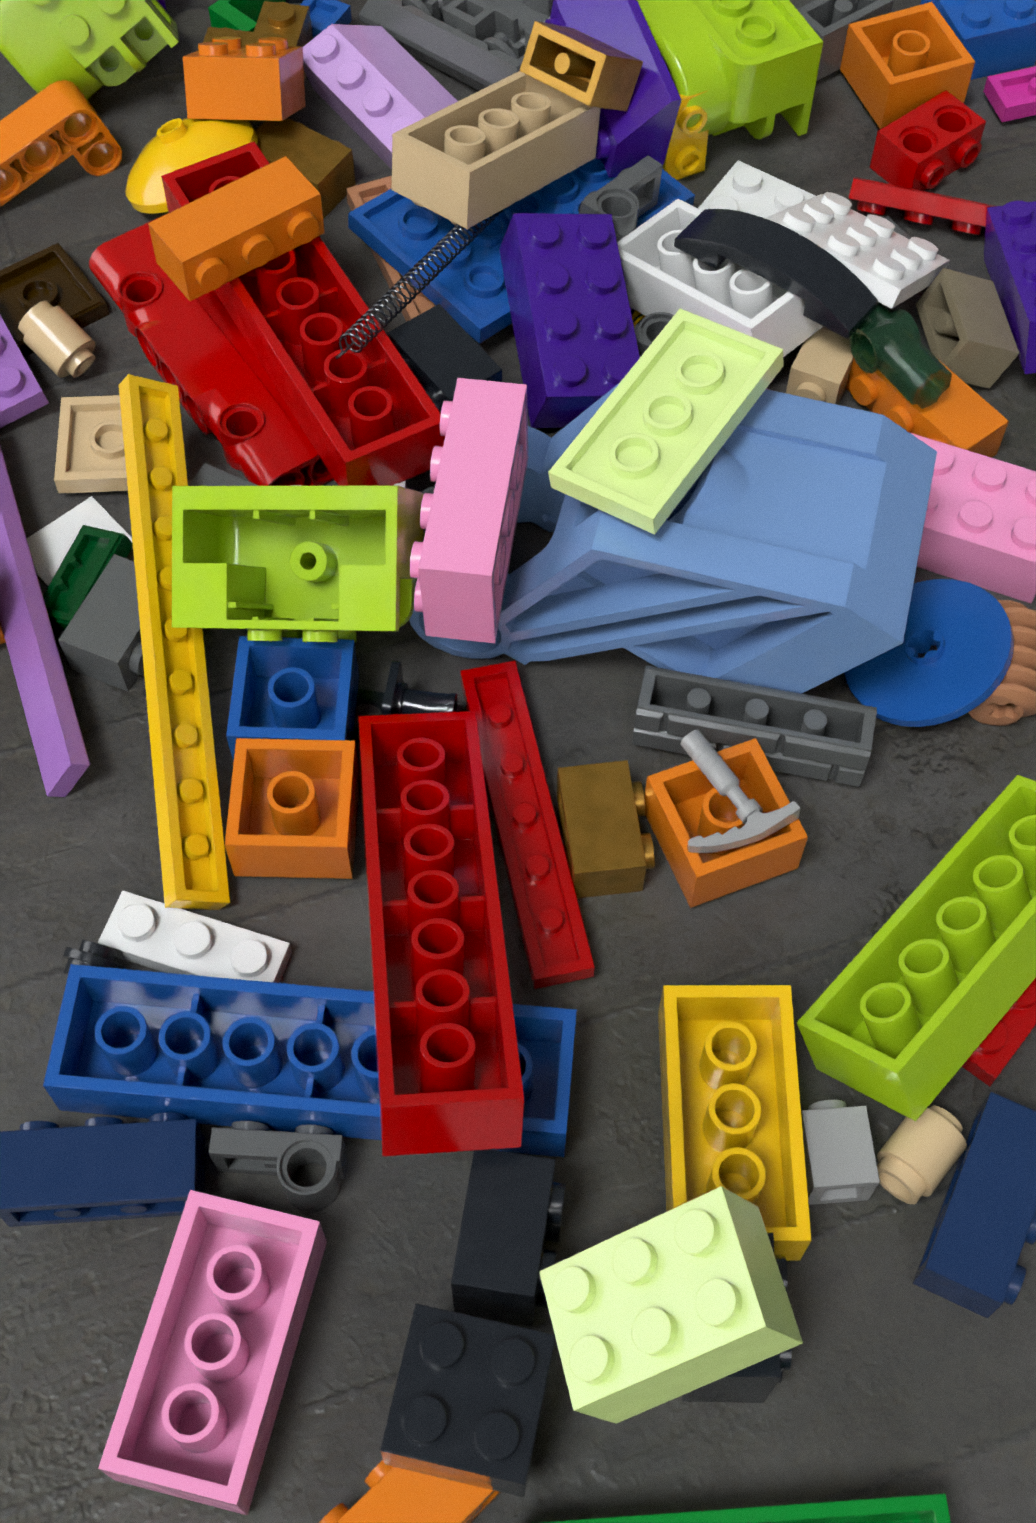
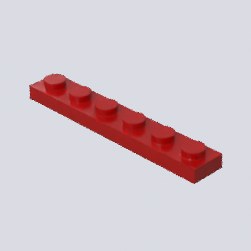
M516 661L461 670V686L467 711H476L485 786L534 989L594 977L595 966Z

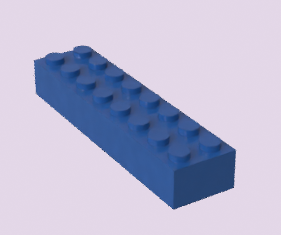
M70 964L43 1087L60 1111L149 1119L154 1114L173 1112L184 1114L188 1119H196L197 1123L231 1126L236 1121H254L267 1125L270 1130L295 1132V1128L300 1125H319L332 1129L333 1135L382 1140L373 991ZM513 1004L524 1092L522 1142L519 1148L491 1150L564 1157L577 1010Z

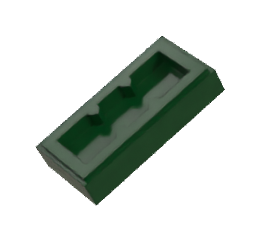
M86 525L82 526L43 595L52 628L62 631L66 629L114 554L127 558L133 543L125 534Z

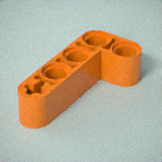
M62 80L50 84L0 120V207L72 155H74L86 172L94 176H103L114 171L119 166L122 160L120 145L90 102L73 82Z

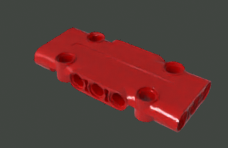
M148 223L117 236L95 249L89 260L90 270L123 312L128 331L137 337L145 356L165 383L178 386L180 404L205 435L213 432L220 441L227 464L233 469L241 471L249 482L259 486H322L334 479L215 291H210L189 301L157 264Z

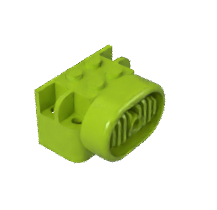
M0 0V52L37 93L56 81L67 80L77 85L88 100L103 85L109 87L122 84L135 72L143 70L146 67V63L167 44L172 48L179 42L177 24L158 0Z
M637 0L678 93L684 96L702 93L691 98L686 106L697 105L702 107L707 113V122L700 132L709 130L708 135L716 136L745 126L755 139L760 140L772 134L775 115L781 113L798 136L807 134L823 40L790 0ZM695 114L690 117L686 127L695 126L699 122L701 115Z
M172 486V627L247 629V641H282V637L302 638V642H338V639L354 640L356 642V631H399V628L408 622L414 610L417 578L410 577V558L414 541L423 542L425 537L424 529L420 527V512L424 493L401 486Z

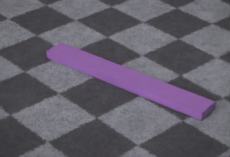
M0 446V622L46 795L49 797H66L90 766V761Z

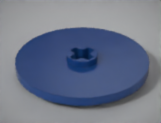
M933 579L914 583L903 644L844 672L847 684L859 704L877 707L876 718L882 721L907 727H924L948 722L979 706L1000 685L1013 657L1014 635L1012 626L1002 605L994 596L981 587L954 579ZM935 645H936V647H937V649H938L937 651H936V650H930V651H929V649H930L931 646H935ZM918 653H926L924 658H919L917 655Z

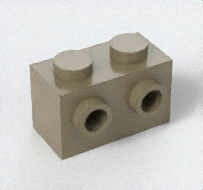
M943 268L915 304L931 353L965 383L990 389L1019 354L994 282L991 280Z

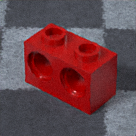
M945 90L877 132L870 168L889 184L922 191L927 188L932 189L944 177L960 167H968L975 161L981 151L982 145L980 142L986 121Z

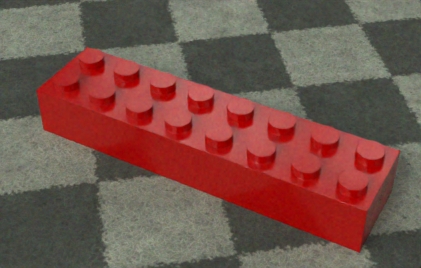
M254 141L162 175L168 212L170 213L270 163ZM320 236L214 290L338 486H394L396 483H401L430 470L434 446L443 447L445 436L440 434L441 413L385 331L382 330L360 353L352 352L349 349L340 358L335 359L341 352L339 346L340 336L345 334L369 308ZM372 316V319L377 324L376 327L379 330L380 327L378 325L380 324L378 323L376 318ZM367 321L369 327L375 330L374 325ZM362 326L364 332L370 335L369 330ZM357 331L358 335L365 340L364 335ZM346 336L348 345L353 343L350 336ZM352 336L353 340L360 345L359 340ZM344 338L341 341L343 351L347 348ZM353 343V346L351 348L353 350H359L360 347H357Z
M476 711L359 716L360 770L382 1157L519 1148L522 1142L524 1092Z

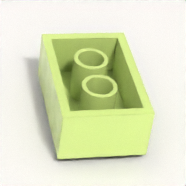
M722 1186L539 1271L573 1411L615 1424L803 1344L759 1207Z

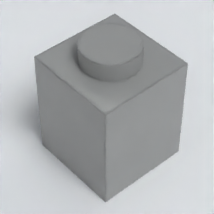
M824 1100L811 1104L808 1110H802L808 1204L869 1200L880 1180L867 1107H847L846 1102L843 1100Z

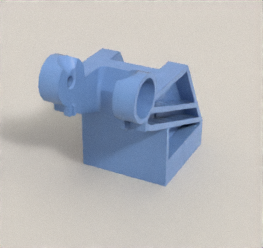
M618 383L552 438L528 426V463L517 523L533 522L543 529L554 533L550 542L540 553L507 575L495 644L426 636L423 612L413 610V614L410 617L412 628L419 637L430 645L451 655L470 659H491L506 654L526 665L532 661H550L625 648L658 668L802 694L903 644L937 451L885 415L766 389L654 535L551 488L548 471L619 385Z

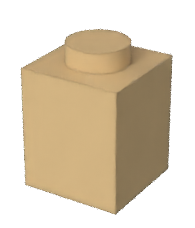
M824 328L818 330L804 341L791 366L786 394L838 405L846 390L854 354L859 351L861 341L850 337L846 339Z

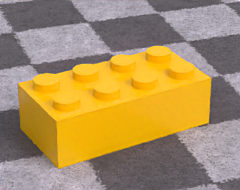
M663 985L658 1011L666 1210L674 1209L722 1186L759 1207L767 1233H773L774 1255H785L786 1261H800L811 1242L791 985Z

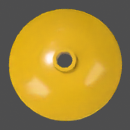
M176 118L166 122L157 130V135L145 145L130 170L125 189L126 197L132 207L141 213L155 214L168 212L162 175L254 141L257 144L258 138L254 128L247 120L187 118L182 120Z

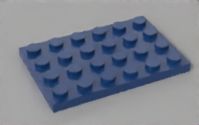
M595 158L549 183L540 190L513 203L504 209L499 216L495 217V220L491 221V224L474 238L421 293L435 305L440 304L480 344L512 323L499 248L513 214H579V208L584 198L592 191L599 190L616 177L609 178L602 160ZM662 169L658 203L638 217L637 227L677 199L693 206L695 194ZM391 189L348 213V228L402 276L409 272L423 256L432 250L456 226L450 220L425 207L415 205L412 200ZM472 226L473 231L477 232V229ZM464 228L470 236H473L469 229ZM459 230L460 234L464 237V239L468 240V236H466L463 231ZM455 234V238L460 244H464V241ZM450 239L451 243L456 248L460 249L459 245L455 242V240ZM446 243L447 247L451 250V252L455 253V249L452 248L450 244ZM442 247V251L448 257H451L450 253ZM437 252L438 256L446 262V258L442 253ZM433 256L434 261L438 265L442 266L441 261H439L437 257ZM428 260L429 265L434 270H437L436 265H434L433 262ZM424 265L425 270L429 274L433 275L432 270L428 266ZM419 269L420 274L425 279H428L427 274ZM415 274L417 281L424 284L422 278ZM410 279L412 285L419 288L417 282Z

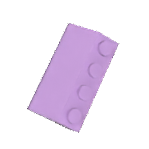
M331 24L303 47L304 72L313 89L391 169L392 134L458 102L382 26Z

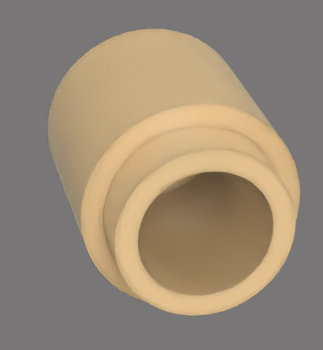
M42 301L33 306L21 319L18 329L24 335V343L59 378L70 374L76 378L93 364L95 355L92 352L96 342L60 306L53 307L48 301Z
M935 1105L927 1108L917 1121L905 1117L877 1154L879 1161L877 1169L881 1186L894 1197L908 1204H916L922 1196H931L967 1147L966 1141L961 1134L963 1130L962 1125L957 1118L947 1110Z

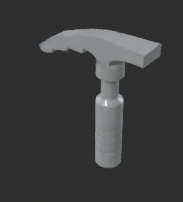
M694 730L682 739L680 743L682 748L696 763L721 796H728L737 808L736 815L745 824L740 829L734 826L723 835L718 832L705 838L700 835L693 837L688 841V852L712 853L741 847L759 841L799 819L801 808L795 801L775 811L761 813L763 808L754 798L749 800L739 787L740 780L719 756L717 751L714 750L712 745L709 744L700 730Z

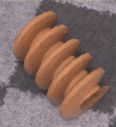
M998 600L1009 618L1014 635V651L1010 667L996 690L979 706L968 712L973 719L981 724L1005 726L1016 723L1021 717L1036 714V610H1031L1023 604L1012 600Z

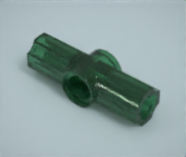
M878 302L877 308L848 338L852 355L858 366L864 372L870 374L879 370L912 405L917 404L921 409L936 403L941 394L950 387L952 373L921 343L916 322L905 310L898 309L890 312Z

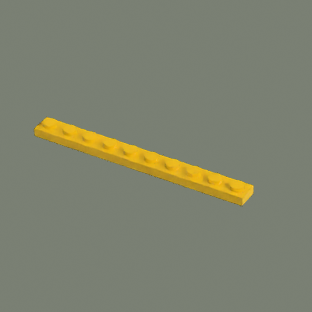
M128 374L119 384L164 903L165 908L220 910L230 903L203 629L172 627V486H188L178 386Z

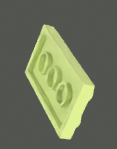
M680 308L548 471L551 488L655 535L784 366L783 349Z

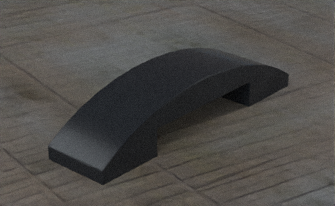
M704 209L675 238L674 247L715 269L726 259H729L806 300L803 316L846 339L877 308L878 299L853 272L834 256L797 232L763 217L730 209Z

